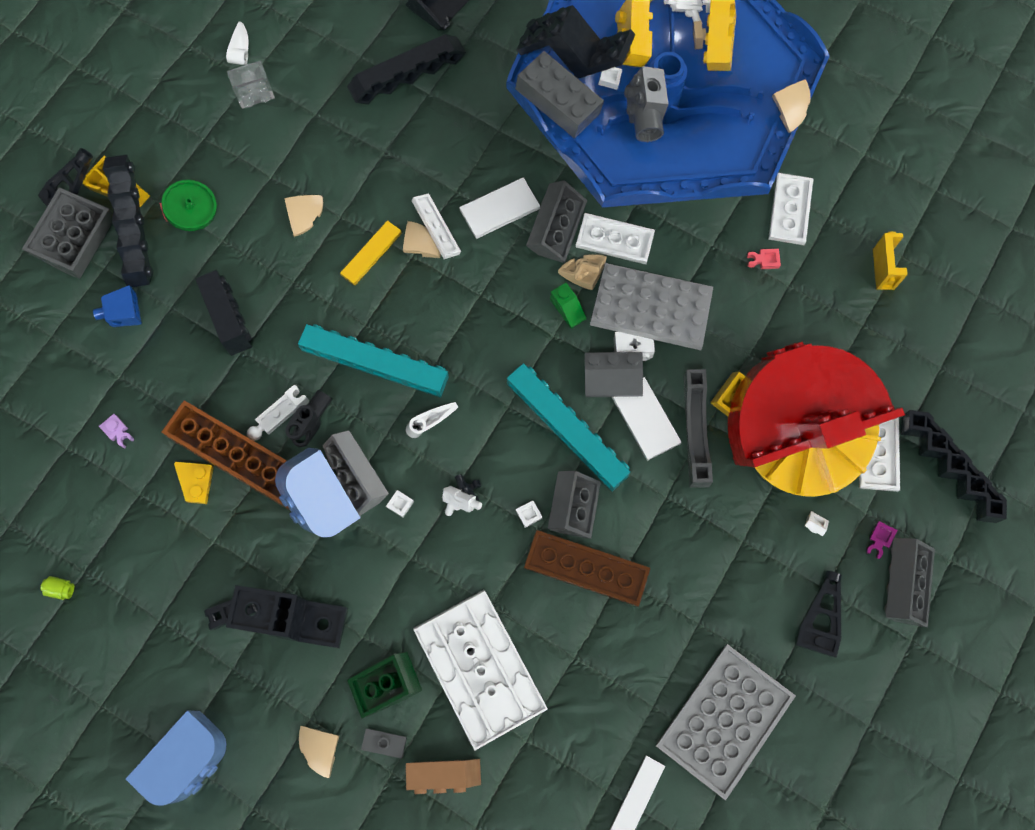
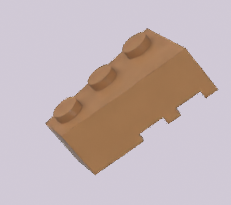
M480 759L406 763V790H414V794H425L427 789H434V793H447L446 789H453L454 793L466 792V788L481 785Z

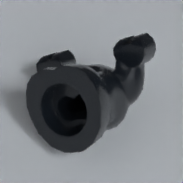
M462 474L455 476L457 482L455 488L468 495L476 496L473 490L481 487L479 479L473 480L471 484H468L464 481Z

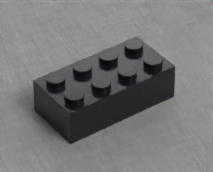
M214 270L195 278L220 342L229 354L233 356L252 348L250 343L253 340L252 336L244 325L246 324L245 319L238 310L239 305L232 295L233 290L229 282L227 283L225 276H220L218 271Z

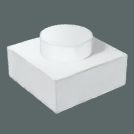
M614 67L601 71L598 85L617 90L622 69Z
M397 490L386 507L404 518L414 500Z
M534 501L516 509L525 528L542 519Z
M811 511L805 526L811 532L823 536L827 531L829 521Z

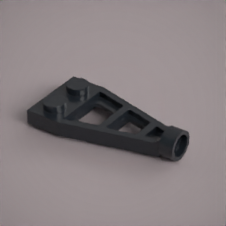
M80 148L76 156L46 182L38 196L47 207L58 190L57 186L62 181H65L69 186V192L78 195L90 166V161L93 159V155L89 151ZM73 168L78 172L74 181L68 175Z
M826 571L824 581L799 626L795 642L796 646L837 658L841 642V574ZM825 594L831 595L834 598L832 611L820 607ZM820 613L830 617L831 630L828 633L813 628V622Z

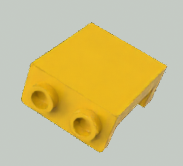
M893 231L884 233L873 248L876 290H895L907 276V268H895L894 249L902 240L903 233Z

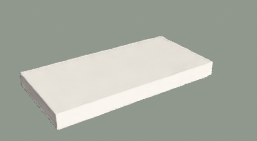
M783 173L777 174L769 240L805 245L813 178Z
M524 177L460 207V211L476 239L540 209V205Z
M585 213L576 248L646 264L655 230Z
M645 377L643 378V396L612 397L647 461L682 443Z
M899 417L879 424V437H881V441L877 442L873 457L866 467L867 471L859 475V488L900 491Z

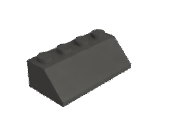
M565 180L549 183L526 246L539 256L565 263L587 199Z
M894 538L893 545L891 546L892 561L889 566L890 581L887 585L888 600L885 605L886 618L895 622L928 628L935 549L918 539Z

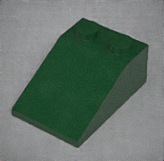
M407 652L394 654L347 680L361 719L406 700L422 691Z

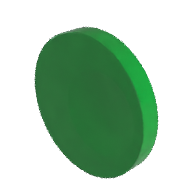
M181 180L175 182L163 194V214L167 221L178 229L185 231L203 229L213 221L216 215L217 205L214 194L206 185L198 181Z

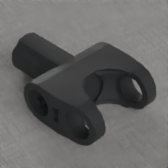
M317 390L308 405L300 406L286 426V435L292 439L293 444L297 447L307 446L321 426L319 418L332 400L322 391ZM296 426L293 435H290V429ZM302 436H306V439L303 443L296 442V440L300 439Z

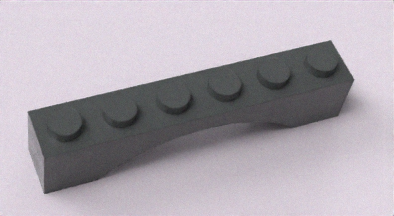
M706 369L686 370L683 376L689 488L710 487L713 483L706 423Z

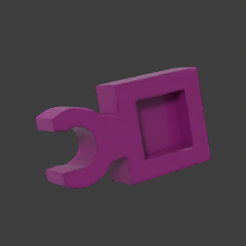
M877 521L869 537L874 543L867 547L866 553L870 554L871 550L875 548L878 551L876 558L880 559L883 555L882 547H890L898 530Z

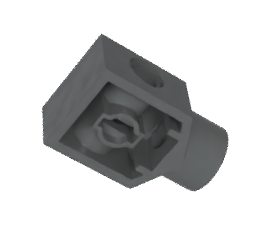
M642 66L631 82L625 87L624 95L627 99L629 122L635 126L636 139L641 142H652L664 135L662 120L669 104L664 69Z

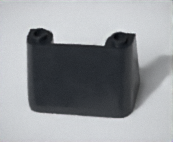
M408 0L406 6L438 31L440 29L444 31L451 24L449 20L469 0Z

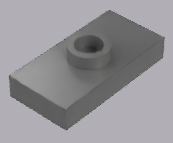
M366 728L361 750L402 759L407 737Z

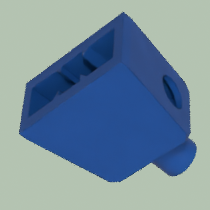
M130 285L102 296V307L93 309L95 319L105 318V321L111 327L142 324L137 294Z

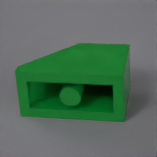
M566 282L551 291L550 301L571 329L586 320L577 296Z

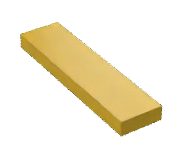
M387 220L340 272L341 276L353 285H356L397 240L402 231Z

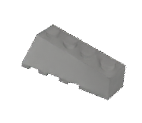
M350 431L333 434L323 444L331 468L336 470L337 479L359 516L378 505L389 494Z

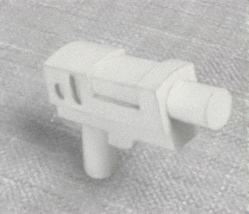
M664 0V4H669L672 11L685 12L687 17H692L693 22L701 21L699 12L703 10L702 0Z
M453 486L443 489V502L448 503L445 510L447 516H451L454 510L462 509L470 513L474 508L480 510L482 507V503L476 501V496L468 495Z

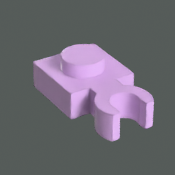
M115 414L99 426L112 441L117 439L118 445L122 448H126L123 444L125 438L132 442L134 441V438L125 432L128 430V427Z

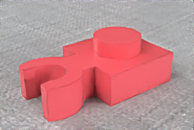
M760 249L759 254L756 252H749L747 254V258L754 259V261L748 263L750 268L755 267L757 264H760L761 269H779L781 266L779 249Z

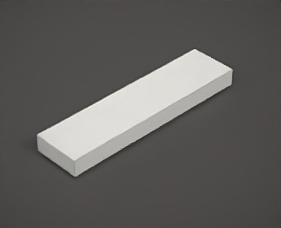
M429 193L413 197L412 203L443 259L459 255L461 250Z
M645 756L610 830H635L665 768L664 765Z

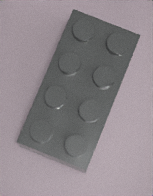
M545 51L517 76L515 89L574 139L601 112L604 100Z

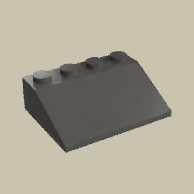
M58 188L22 250L56 269L80 279L112 225L113 214L109 208Z

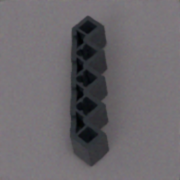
M444 34L356 74L347 88L356 103L369 105L377 93L391 95L400 82L413 85L422 72L435 75L444 62L456 65L465 55L466 51L456 36Z
M128 155L105 157L103 170L109 182L107 195L114 209L112 223L118 234L116 248L123 261L121 275L126 286L150 285L153 271L149 263V248L143 228L144 218L140 210V195L136 187L134 163L130 162Z
M909 410L904 416H901V435L920 437L919 456L939 458L938 477L958 480L957 499L977 501L976 521L998 523L1007 519V499L1002 493L999 494L992 486L993 483L982 471L979 472L972 464L973 461L954 444L952 437L934 421L935 418L929 412Z

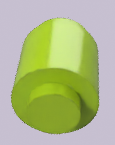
M49 576L43 580L40 589L44 596L64 600L72 597L75 585L69 580Z

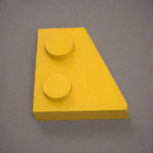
M175 462V469L185 501L188 503L207 504L214 467L207 464Z

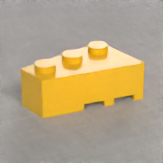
M626 0L620 10L616 12L615 22L617 23L618 32L631 29L635 33L623 65L642 67L645 66L652 56V31H649V20L653 19V13L649 12L650 1L653 0Z
M711 0L710 14H708L707 19L709 32L706 33L705 44L708 47L707 51H704L703 62L707 63L708 71H731L736 25L735 0Z
M103 156L86 174L82 184L90 190L108 197L109 182L103 170L106 156ZM136 183L141 207L150 195Z

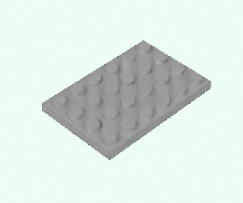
M605 263L590 325L702 350L713 287Z
M727 644L658 741L656 747L722 799L726 800L796 695Z

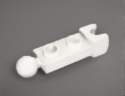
M293 385L280 399L255 419L259 425L250 427L247 430V437L257 441L261 438L264 430L269 435L292 416L300 406L307 405L309 402L308 398L305 395L296 398L300 390L296 385Z

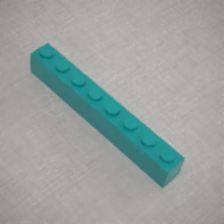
M306 324L298 342L301 351L438 397L442 396L449 378L448 371L441 366L436 365L433 367L428 365L426 361H415L408 355H397L390 349H379L372 343L365 342L364 344L358 342L354 337L348 336L346 338L336 331L331 330L329 332L315 324L313 326Z
M523 363L507 377V385L613 492L629 477V466L623 460L620 462L615 457L616 453L613 449L606 447L602 443L601 437L596 433L593 434L588 429V424L582 419L579 420L575 416V411L570 406L566 407L562 403V398L557 393L553 394L549 390V385L543 379L540 381L537 378L534 369L530 366L527 367Z

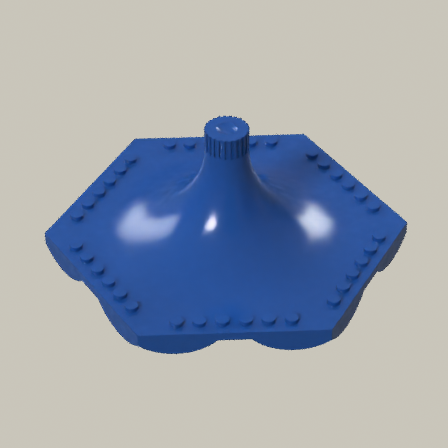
M549 0L544 15L558 11L562 7L566 8L573 5L601 40L603 37L617 34L618 27L615 22V15L626 0ZM664 0L650 1L649 12L653 13V19L649 20V31H652V56L644 67L664 69L669 105L662 120L664 135L660 139L652 142L638 141L636 139L635 126L629 122L627 99L624 91L641 67L617 66L616 68L622 69L617 90L598 85L601 72L579 78L582 83L601 97L604 103L600 114L575 139L515 89L518 74L543 51L572 73L550 46L524 55L518 53L508 75L506 88L602 208L769 194L798 129L797 127L794 131L788 133L780 118L781 112L772 96L774 93L806 79L811 99L829 59V53L816 31L798 15L786 12L776 0H735L736 25L731 71H708L707 63L703 62L704 51H707L708 45L705 44L704 40L703 49H695L692 17H687L685 12L672 11L669 4H664ZM702 5L703 10L699 12V16L702 21V29L706 28V33H708L707 19L710 13H706V5Z

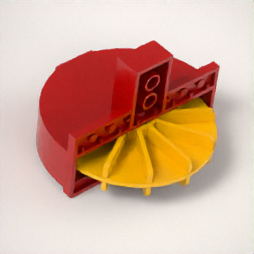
M802 341L787 345L785 348L767 352V356L761 358L762 361L746 374V377L737 387L731 401L730 413L728 415V436L735 465L754 467L763 479L787 493L799 496H822L838 492V490H841L857 479L861 473H865L867 471L866 467L875 452L877 442L881 441V437H879V424L904 416L905 414L903 408H894L883 382L864 361L838 348L812 346L811 343L804 345Z

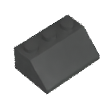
M642 352L585 353V397L643 396Z
M558 471L548 529L561 534L591 539L601 482L577 471Z

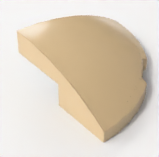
M806 79L774 93L772 96L781 112L780 118L788 133L794 131L807 115L806 111L810 104V90Z
M303 195L285 198L294 237L310 230L314 226L313 221L317 215L320 217L322 214L323 197L321 195Z
M408 221L403 252L422 254V257L441 258V254L427 228L421 224Z
M584 255V258L578 259L576 262L573 258L558 270V273L570 282L593 290L604 268L607 256Z
M300 726V750L304 754L309 767L319 775L330 778L339 735Z

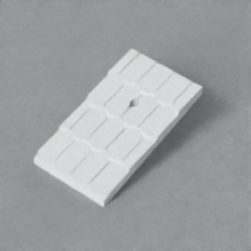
M485 590L476 593L413 628L474 750L479 749L548 709Z

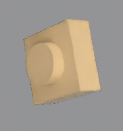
M701 21L693 22L695 49H703V41L706 38V28L702 29Z

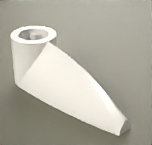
M240 21L229 43L226 59L228 63L246 66L248 62L249 40L246 28Z
M456 402L434 408L411 419L406 426L407 435L411 438L419 437L424 431L435 426L458 408ZM413 426H418L419 429H413Z

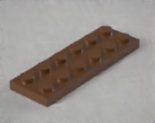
M536 530L524 569L637 607L640 605L650 572V567Z

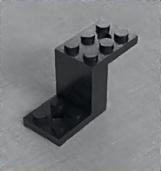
M571 5L566 8L562 7L553 13H547L540 18L530 20L527 23L524 35L519 40L520 43L516 50L520 55H524L550 46L574 76L579 79L623 65L635 33L630 29L609 37H603L600 40L577 9Z
M235 585L226 628L267 634L280 639L340 649L348 608L307 601L294 594ZM256 604L258 608L257 613L249 616L247 613L248 606ZM322 619H327L329 622L326 630L318 628V623Z

